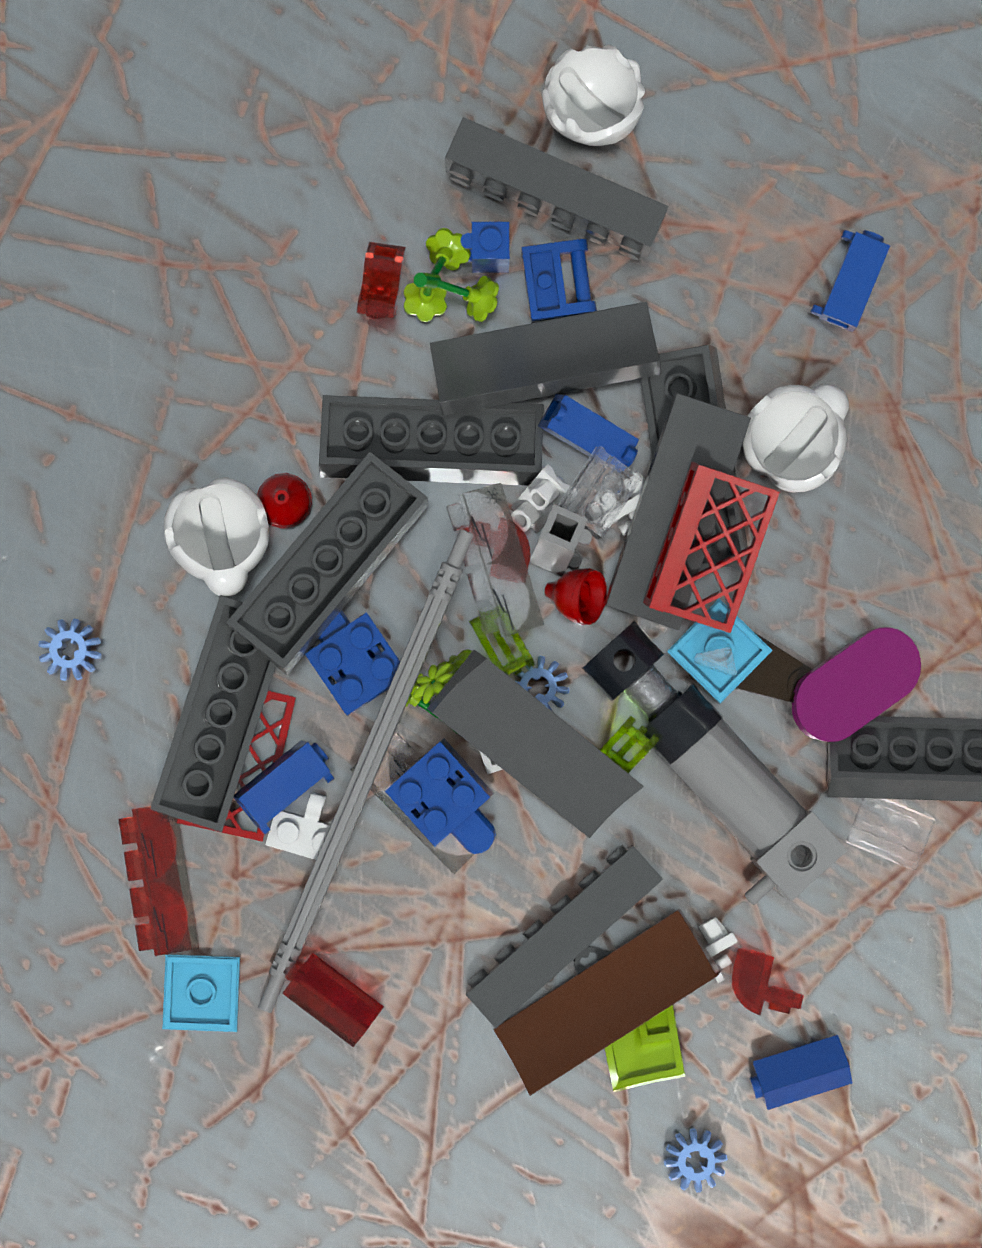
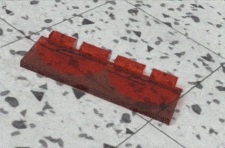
M150 807L132 809L133 817L118 819L122 845L137 843L138 850L123 853L128 881L143 879L144 884L142 887L129 889L133 917L149 916V923L135 925L139 951L154 949V955L159 956L199 949L180 825L174 821L175 817L150 810Z

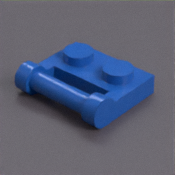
M587 239L521 247L531 322L597 311L596 301L591 299L585 256V252L588 251ZM560 255H571L577 298L576 303L567 304Z

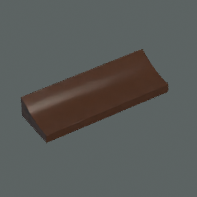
M678 909L504 1021L493 1030L507 1051L531 1096L717 977L721 971L682 911Z

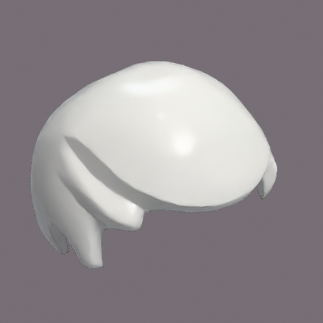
M607 44L602 48L586 45L581 51L568 49L557 59L546 77L542 93L544 111L553 128L572 141L589 146L609 145L624 139L637 125L644 109L641 98L645 94V87L641 83L640 66L637 61L626 59L613 45Z

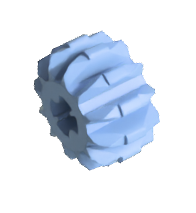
M79 619L72 620L70 630H68L65 620H58L57 626L60 633H57L50 627L45 629L46 634L52 638L51 643L44 640L39 641V647L49 649L50 652L42 654L39 657L40 662L53 660L54 662L48 667L47 672L53 675L61 668L60 679L63 681L69 679L71 669L75 679L82 680V666L91 673L96 670L94 665L88 661L89 658H102L101 653L91 651V647L101 644V639L96 637L87 640L94 630L91 625L85 626L79 633L81 626ZM68 640H71V644H78L79 650L74 652L75 658L70 660V656L62 655V650L67 648L66 642Z
M540 655L537 660V668L533 669L532 662L527 657L523 660L528 670L526 673L516 666L512 668V672L522 678L520 682H515L526 691L532 688L527 687L531 678L538 681L542 677L547 681L548 684L544 686L548 688L547 694L544 696L539 693L535 698L551 711L552 709L548 704L550 701L557 707L562 708L564 706V702L557 698L555 694L556 692L568 694L570 689L565 686H557L556 682L563 681L568 676L566 672L560 673L555 677L551 674L559 665L557 661H553L548 670L543 669L545 657Z
M693 1127L689 1128L690 1140L685 1141L680 1132L675 1134L677 1141L680 1143L679 1148L673 1144H667L666 1150L676 1155V1157L664 1159V1165L666 1167H676L668 1174L671 1181L677 1180L683 1175L680 1188L686 1190L692 1180L694 1181V1189L698 1193L702 1191L701 1180L706 1179L711 1188L716 1186L714 1179L711 1177L712 1172L718 1176H724L725 1170L715 1165V1163L725 1162L728 1158L725 1153H715L723 1145L720 1139L714 1140L708 1145L711 1132L705 1130L700 1140H698L697 1131ZM698 1151L699 1155L705 1158L704 1163L699 1162L701 1167L693 1169L691 1164L686 1162L687 1157L692 1158L690 1153Z

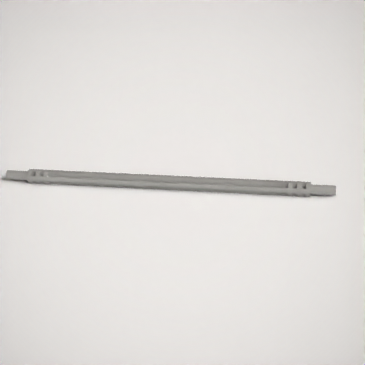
M460 529L447 562H442L270 967L269 973L271 977L258 1005V1008L265 1012L272 1013L285 980H290L463 570L460 567L474 537V534Z

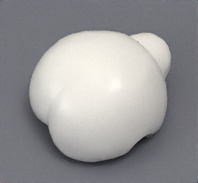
M822 384L814 388L804 385H786L769 392L747 415L751 420L742 447L750 467L759 474L767 476L775 486L784 491L792 493L807 492L820 487L834 475L846 449L847 431L844 419L849 409L847 395L833 384Z
M226 477L217 478L204 488H189L178 493L172 499L165 513L163 523L164 538L168 550L176 562L192 576L204 580L208 588L218 596L231 597L240 592L247 582L248 572L260 562L269 542L267 515L264 505L258 496L248 486L237 480Z

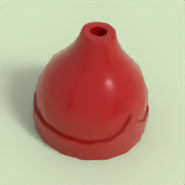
M289 473L271 476L264 481L257 492L258 498L264 505L268 524L280 529L294 528L303 523L309 516L313 505L312 493L307 483L298 476Z
M591 568L574 569L564 573L558 580L547 583L545 596L554 602L557 610L566 619L574 623L590 625L596 622L604 609L607 586L601 572Z

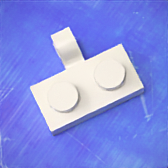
M312 792L305 816L284 810L277 814L272 820L265 845L316 860L331 824L319 821L326 796Z

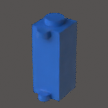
M472 222V233L462 235L460 240L462 247L469 249L471 252L468 262H472V273H509V222Z
M847 230L843 231L841 238L850 242L841 266L824 307L813 305L811 313L819 316V319L850 332H853L859 324L890 248V245L883 243L884 238L882 236L864 230L862 234Z
M556 394L538 427L613 471L622 472L624 467L628 468L638 452V449L635 448L639 441L638 438L566 395Z
M301 740L235 793L233 798L254 825L265 835L270 831L266 823L322 778L327 783L334 779L329 768L325 765V762L329 759L315 742L310 745L308 742Z
M838 1035L753 1061L755 1076L749 1077L755 1098L762 1097L767 1110L852 1084L850 1066Z

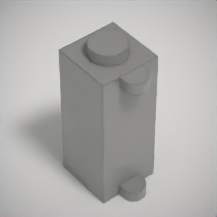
M553 504L529 563L560 576L566 572L567 567L578 569L582 563V558L574 553L577 544L587 546L592 540L591 532L584 529L588 518Z

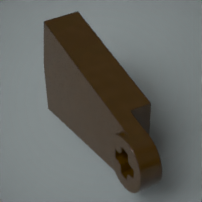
M755 633L773 651L735 689L776 700L794 702L796 681L800 680L812 669ZM688 673L687 678L694 679V678Z

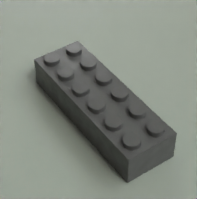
M464 117L445 156L446 172L451 173L449 178L454 182L466 187H470L471 183L485 188L483 193L495 200L503 202L505 197L518 203L517 208L527 214L537 216L540 212L552 217L551 223L557 227L571 231L572 227L586 232L584 237L599 245H605L607 241L619 246V253L634 260H639L640 256L648 258L669 207Z

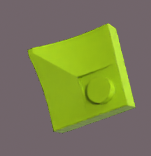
M673 1005L605 1048L614 1092L686 1077Z

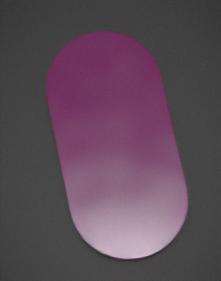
M895 628L872 629L805 674L795 687L794 702H792V715L799 729L806 736L824 742L840 741L851 736L904 698L914 689L921 673V658L915 643L908 635Z

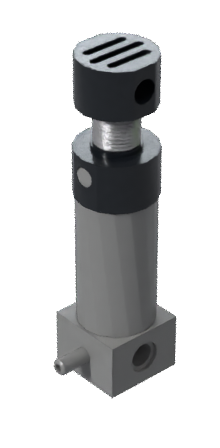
M635 621L632 622L582 669L611 701L624 691L630 697V700L635 702L639 710H642L648 718V723L638 734L653 747L655 753L667 766H671L753 857L750 860L763 873L764 877L745 893L748 901L755 905L774 887L785 899L793 901L848 850L812 811L805 810L723 720L721 713L712 703L704 698L694 684H691L683 692H677L671 686V683L666 681L662 673H659L660 671H657V668L653 665L664 653ZM624 651L630 654L633 661L630 670L621 671L615 667L613 658L617 652ZM802 845L806 850V858L803 863L794 865L790 857L791 851L796 846Z

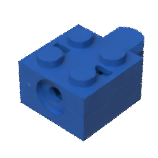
M341 610L318 638L321 643L305 653V655L346 716H350L389 689L400 660L367 612L350 623ZM377 644H380L384 650L383 652L380 651ZM330 676H333V678H334L335 681L337 682L336 684L334 683V681L332 680V678H331Z
M445 738L385 790L388 796L434 847L450 833L472 854L485 852L495 841V827L478 809L494 793ZM457 770L464 776L463 778L456 772Z

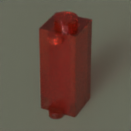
M314 953L310 955L304 964L297 960L285 976L290 983L282 994L352 1047L361 1039L384 1008L383 1005Z

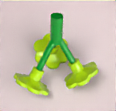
M440 228L436 235L428 237L426 247L430 251L429 258L435 266L431 273H417L414 276V283L407 284L403 292L406 298L404 310L407 314L416 315L421 322L431 321L434 315H443L447 308L444 300L447 291L461 295L463 300L468 301L467 314L474 317L476 321L483 322L488 313H492L495 310L499 285L497 282L492 281L490 277L482 276L477 284L472 287L462 288L442 281L439 276L443 266L454 271L459 268L460 264L466 263L470 259V250L463 248L461 245L462 234H453L447 228Z

